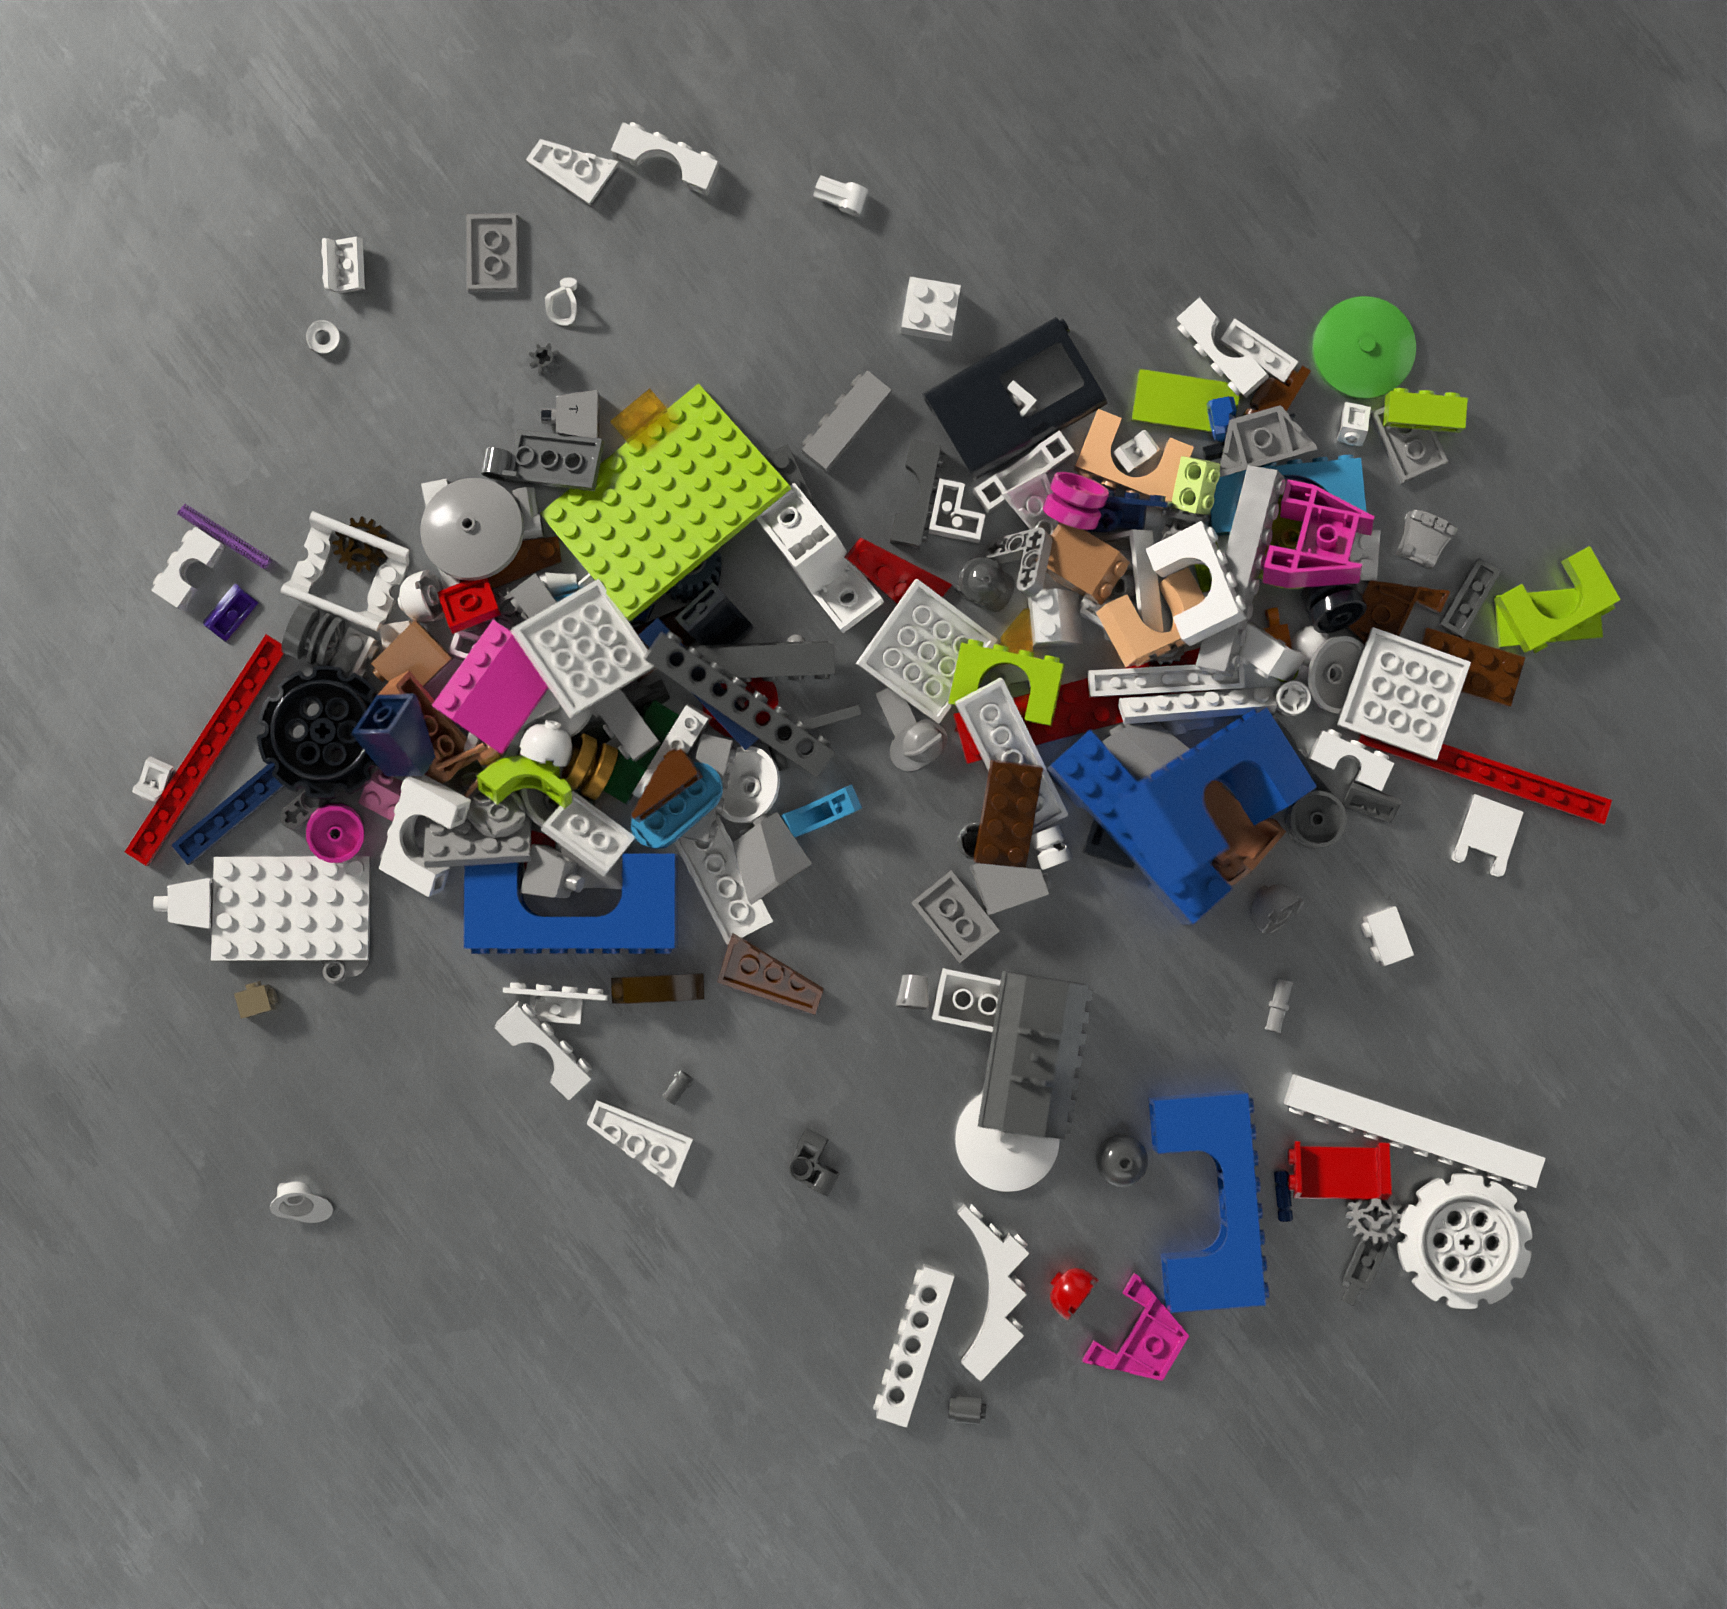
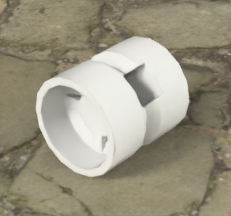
M1289 681L1279 686L1273 693L1277 704L1276 712L1285 717H1293L1305 711L1311 701L1308 687L1298 681Z
M1061 825L1031 836L1033 849L1039 851L1037 859L1042 870L1073 859L1069 846L1063 844L1065 836Z

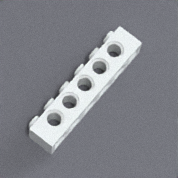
M926 1264L923 1265L922 1270L917 1269L913 1284L917 1285L915 1294H909L905 1309L909 1310L906 1320L901 1319L897 1331L901 1338L898 1345L893 1344L889 1359L893 1360L890 1370L885 1369L881 1384L885 1385L882 1395L877 1394L873 1409L877 1410L876 1416L878 1419L907 1428L955 1277L954 1273ZM926 1288H932L936 1291V1296L931 1301H926L921 1296L922 1291ZM918 1313H924L928 1316V1322L923 1326L916 1325L913 1321ZM911 1338L918 1339L920 1347L915 1351L908 1350L905 1346L907 1340ZM903 1363H907L912 1367V1372L907 1376L900 1375L897 1371L898 1367ZM893 1389H901L904 1392V1397L899 1401L892 1400L889 1394Z

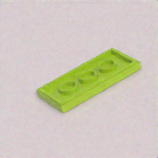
M1139 369L1131 421L1212 433L1207 412L1208 401L1232 396L1238 410L1240 394L1237 396L1227 385L1229 382Z
M1575 588L1528 592L1538 611L1552 619L1568 617L1574 610L1577 601ZM1494 601L1499 648L1520 646ZM1600 612L1591 616L1593 619L1591 623L1580 629L1575 625L1569 629L1571 634L1558 641L1554 637L1546 643L1603 638Z

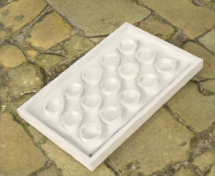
M316 856L214 857L211 961H369L371 857L353 856L342 863H328Z

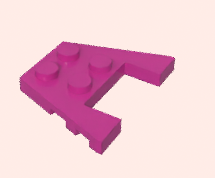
M1133 1273L1122 1293L1144 1306L1143 1312L1118 1353L1093 1340L1082 1361L1090 1365H1098L1112 1370H1120L1163 1381L1189 1335L1136 1273Z

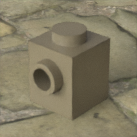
M261 981L245 985L246 990L234 993L241 1019L276 1010L275 1004L278 1003L275 989L270 988V984L262 985Z

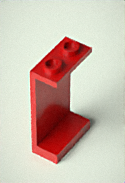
M1295 1141L1292 1149H1288V1165H1292L1293 1175H1289L1288 1186L1289 1190H1293V1198L1371 1200L1378 1198L1388 1200L1392 1195L1390 1143H1378L1376 1148L1300 1146V1141Z

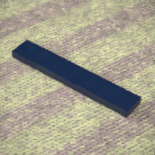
M657 618L639 634V637L650 648L661 631L667 635L670 629ZM673 652L669 656V662L673 665H678L683 661V654L681 652ZM699 666L691 671V677L696 680L703 678L705 675V669ZM716 682L712 687V691L715 694L725 692L724 687L719 682ZM693 694L745 751L759 739ZM735 700L734 707L737 709H743Z

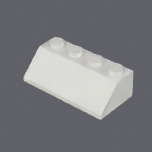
M1129 530L1097 537L1120 551L1130 562L1125 574L1120 577L1107 599L1113 601L1128 595L1142 622L1154 631L1164 632L1158 575L1154 572L1146 552V548L1154 545L1153 530ZM1103 629L1104 640H1111L1106 630Z
M943 968L931 1019L993 1032L1001 980Z

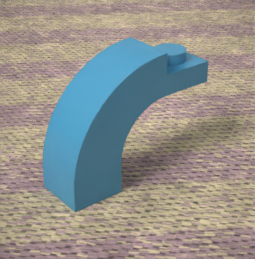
M849 785L817 801L784 813L780 817L794 838H798L845 818L862 809L853 785Z

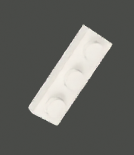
M1235 318L1219 340L1220 343L1241 357L1251 355L1269 376L1281 383L1286 381L1298 363L1297 360Z

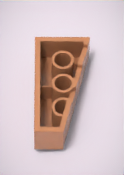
M409 670L391 679L377 695H416L436 755L425 775L443 784L454 776L469 757L439 770H436L435 766L465 752L464 747L467 738L451 719L432 706L435 700Z

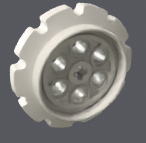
M1452 1174L1451 1181L1448 1184H1445L1444 1180L1440 1178L1427 1183L1416 1192L1419 1199L1416 1205L1407 1204L1402 1212V1218L1399 1220L1400 1228L1398 1231L1404 1233L1405 1238L1397 1243L1398 1256L1406 1272H1415V1277L1412 1279L1414 1286L1434 1301H1438L1440 1297L1445 1296L1446 1305L1459 1309L1477 1308L1478 1301L1482 1298L1489 1304L1504 1298L1513 1290L1511 1279L1514 1277L1523 1278L1532 1252L1525 1249L1524 1246L1527 1240L1532 1239L1531 1225L1525 1211H1515L1514 1205L1517 1202V1198L1497 1182L1491 1181L1489 1185L1484 1186L1483 1177L1475 1174ZM1451 1211H1456L1458 1214L1457 1221L1449 1224L1447 1215ZM1482 1212L1484 1220L1480 1225L1475 1226L1473 1222L1474 1215ZM1437 1233H1442L1444 1236L1443 1243L1439 1246H1434L1433 1237ZM1494 1236L1496 1239L1495 1246L1487 1249L1485 1246L1486 1239ZM1469 1238V1242L1464 1243V1245L1460 1244V1239ZM1454 1256L1456 1260L1455 1266L1452 1269H1446V1259ZM1480 1258L1482 1261L1481 1268L1473 1271L1471 1268L1472 1261Z

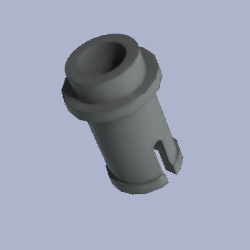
M682 1070L674 1074L675 1079L665 1093L662 1094V1097L673 1105H676V1102L686 1088L692 1086L693 1078Z

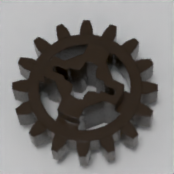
M363 516L360 517L358 523L354 518H350L351 525L349 526L357 529H368L369 531L366 532L385 540L389 539L387 534H380L384 528L381 525L375 527V520L371 519L367 524L366 518ZM335 531L339 540L332 541V544L338 547L333 553L335 556H342L338 561L341 565L348 562L347 569L349 571L356 567L359 574H362L363 568L372 572V565L375 564L380 567L379 559L388 558L382 549L377 548L376 553H374V546L364 543L365 549L361 550L357 544L359 540ZM348 537L349 544L348 547L345 549V541ZM358 557H366L368 559L363 562L353 561Z

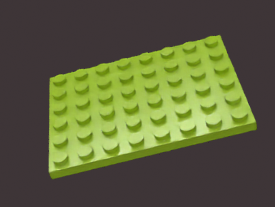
M698 383L600 464L595 491L569 489L539 514L593 579L601 581L608 597L630 622L790 491L791 487Z

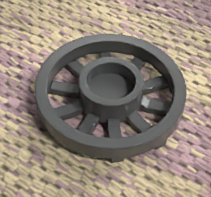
M1164 507L1162 511L1163 515L1190 523L1200 521L1210 523L1211 515L1196 514L1172 507Z

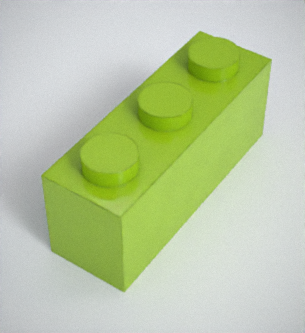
M1394 388L1393 391H1390L1385 396L1383 426L1460 433L1466 428L1468 398L1460 397V394L1455 392H1448L1442 396L1434 395L1435 392L1431 390L1409 393V389Z

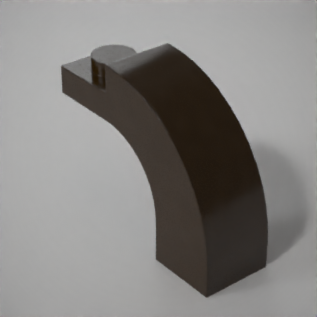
M703 973L611 978L612 1004L704 1000Z

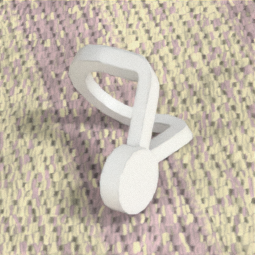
M563 278L560 281V288L550 292L545 297L548 317L554 323L561 326L572 324L577 316L576 299L572 292L577 288V281L574 278ZM564 292H567L571 302L572 314L567 319L558 317L552 309L553 298Z

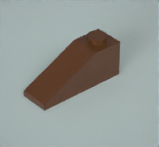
M682 748L670 750L663 756L664 760L658 764L631 814L632 818L640 823L703 778L694 762Z

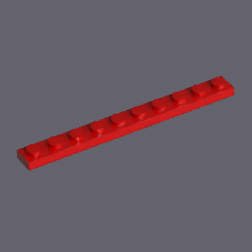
M265 634L124 851L126 854L145 866L150 865L286 654L282 653L281 649L282 643Z
M1359 734L1357 740L1367 747L1600 825H1605L1612 803L1611 799L1446 744H1442L1437 760H1432Z

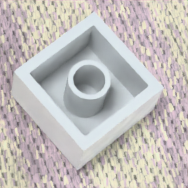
M910 276L901 334L951 342L961 285Z

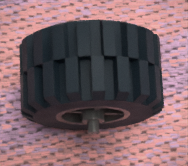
M718 550L664 594L668 595L670 593L672 600L676 601L677 598H680L681 603L687 604V600L693 601L712 582L718 586L722 565L721 554L718 553Z

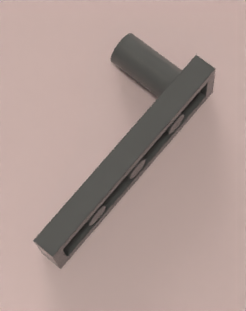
M855 705L802 722L811 729L862 714L859 705ZM780 727L777 730V736L779 738L789 736L790 727ZM768 745L770 755L777 764L778 770L790 768L788 758Z

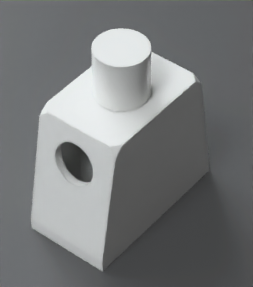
M200 879L168 885V896L154 897V911L168 912V922L212 928L213 879Z

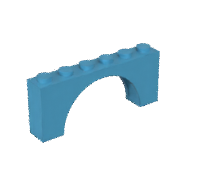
M1353 455L1338 456V460L1328 461V457L1313 458L1312 462L1302 463V459L1287 461V465H1277L1276 462L1261 465V468L1278 470L1284 476V479L1313 484L1367 512L1361 458H1354ZM1247 470L1222 476L1217 482L1214 505L1210 513L1211 519L1210 523H1208V527H1213L1217 536L1230 535Z

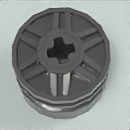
M301 603L294 611L285 630L281 647L282 653L300 660L308 651L307 663L313 665L317 662V666H329L341 646L345 620L339 617L333 620V615L326 613L319 622L320 610Z

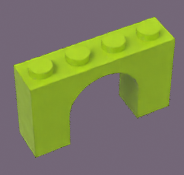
M1590 546L1561 561L1577 592L1575 608L1568 617L1552 619L1544 616L1535 607L1523 584L1494 599L1524 653L1533 650L1535 654L1548 647L1546 643L1548 640L1555 637L1556 641L1571 634L1569 629L1577 625L1580 629L1593 621L1591 616L1600 612L1601 616L1616 609L1614 603L1621 599Z
M968 639V643L961 642L948 704L956 706L955 702L980 689L983 678L992 668L1003 664L1015 665L1027 674L1031 686L1025 720L1052 726L1065 668L1063 663H1059L1060 658L1045 655L1044 659L1034 657V652L1019 650V654L1008 652L1009 647L994 644L993 649L983 647L984 642Z

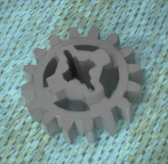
M1392 1196L1388 1200L1374 1198L1371 1200H1354L1355 1203L1349 1202L1347 1208L1352 1211L1347 1212L1345 1218L1352 1220L1348 1223L1347 1227L1355 1228L1353 1236L1362 1235V1243H1365L1367 1239H1371L1372 1246L1377 1244L1378 1239L1383 1244H1386L1388 1241L1387 1236L1394 1239L1396 1236L1394 1230L1398 1231L1400 1228V1223L1397 1221L1402 1218V1214L1397 1213L1402 1208L1401 1204L1394 1205L1393 1203L1396 1197ZM1369 1201L1366 1209L1361 1208V1210H1358L1362 1203ZM1381 1202H1382L1384 1205H1386L1389 1210H1386V1209L1383 1207V1205L1381 1204ZM1372 1211L1379 1217L1377 1221H1374V1218L1369 1216ZM1360 1223H1363L1368 1228V1231ZM1391 1223L1387 1230L1380 1232L1382 1224Z

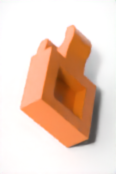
M1278 608L1264 610L1268 628H1263L1265 632L1277 640L1284 641L1285 645L1292 649L1288 624L1280 625Z

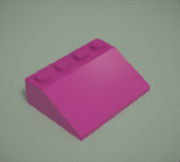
M492 620L432 706L494 750L503 754L549 687L511 631Z

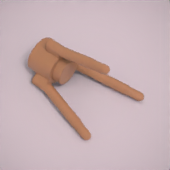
M482 742L468 751L437 764L435 769L439 770L467 757L469 758L459 769L476 760L482 766L486 764L490 766L501 758L502 755ZM478 779L465 792V797H469L478 787Z

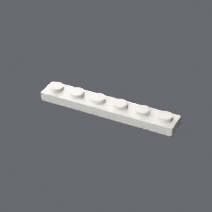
M1242 662L1239 663L1238 669L1234 670L1233 677L1204 672L1196 665L1089 670V697L1244 689V664Z
M1271 687L1120 698L1118 706L1123 723L1134 724L1245 715L1253 709L1260 712L1266 707L1270 713L1276 711L1277 704Z

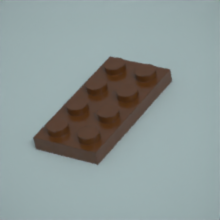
M1427 627L1424 629L1420 644L1471 662L1460 693L1511 707L1526 657Z
M990 760L973 860L975 863L1026 868L1043 773L1042 766Z

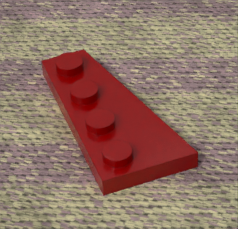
M861 537L844 557L896 605L915 579L920 580L941 597L953 585Z

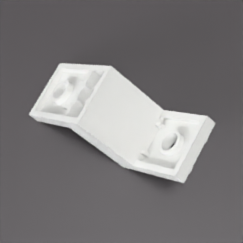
M793 483L790 486L791 490L760 514L756 520L785 555L806 588L841 632L845 633L882 605L884 601L865 576L844 558L847 551L838 536L797 485ZM795 514V518L791 522H783L786 515ZM846 594H854V598L851 602H842V599Z

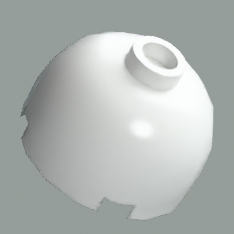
M428 569L408 576L401 585L398 597L400 609L409 618L420 623L433 622L445 616L437 592L443 590V586L435 574L430 576V570Z
M546 720L545 724H535L524 732L518 751H521L520 753L523 756L545 764V760H554V766H567L572 754V741L569 734L560 728V723Z

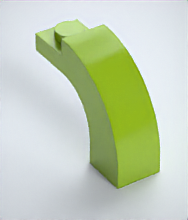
M523 755L511 756L496 761L477 775L479 791L497 805L512 792L523 788H533L544 792L564 809L572 803V788L566 780L560 779V767L554 766L551 761L545 760L544 764Z

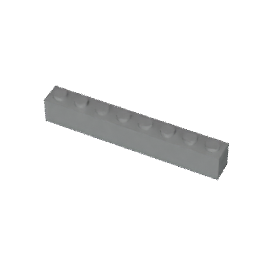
M1249 465L1247 467L1225 551L1228 562L1225 564L1227 572H1231L1235 578L1237 586L1234 589L1237 596L1240 595L1244 600L1246 609L1243 611L1246 619L1202 640L1196 666L1204 672L1233 677L1234 670H1237L1239 667L1240 656L1238 654L1241 645L1246 640L1247 633L1245 627L1247 620H1250L1252 617L1253 605L1251 604L1253 596L1259 590L1260 583L1258 577L1260 570H1263L1265 565L1266 546L1271 543L1273 520H1276L1279 513V496L1285 490L1284 476L1278 470Z
M536 574L510 591L514 597L511 603L519 613L524 611L528 618L557 603ZM621 689L588 707L596 718L601 716L606 722L602 727L611 739L615 736L622 744L618 749L627 760L632 758L636 762L661 744Z

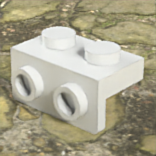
M357 236L340 240L323 238L321 254L323 258L322 279L324 288L338 294L364 290L363 238Z

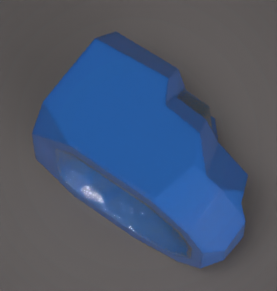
M1232 396L1213 399L1207 403L1212 435L1217 442L1225 441L1229 420L1236 418L1237 409L1234 397Z

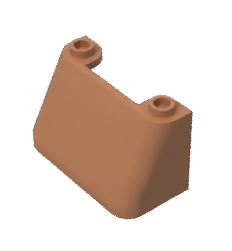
M1212 780L1206 785L1203 792L1204 806L1229 848L1208 862L1229 885H1235L1253 871L1286 831L1273 818H1267L1254 826L1240 803L1222 786L1223 783Z

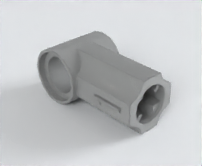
M524 487L512 490L513 498L518 503L524 519L523 540L544 537L542 518L538 513L535 488Z

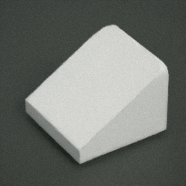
M411 621L380 626L383 650L411 624Z

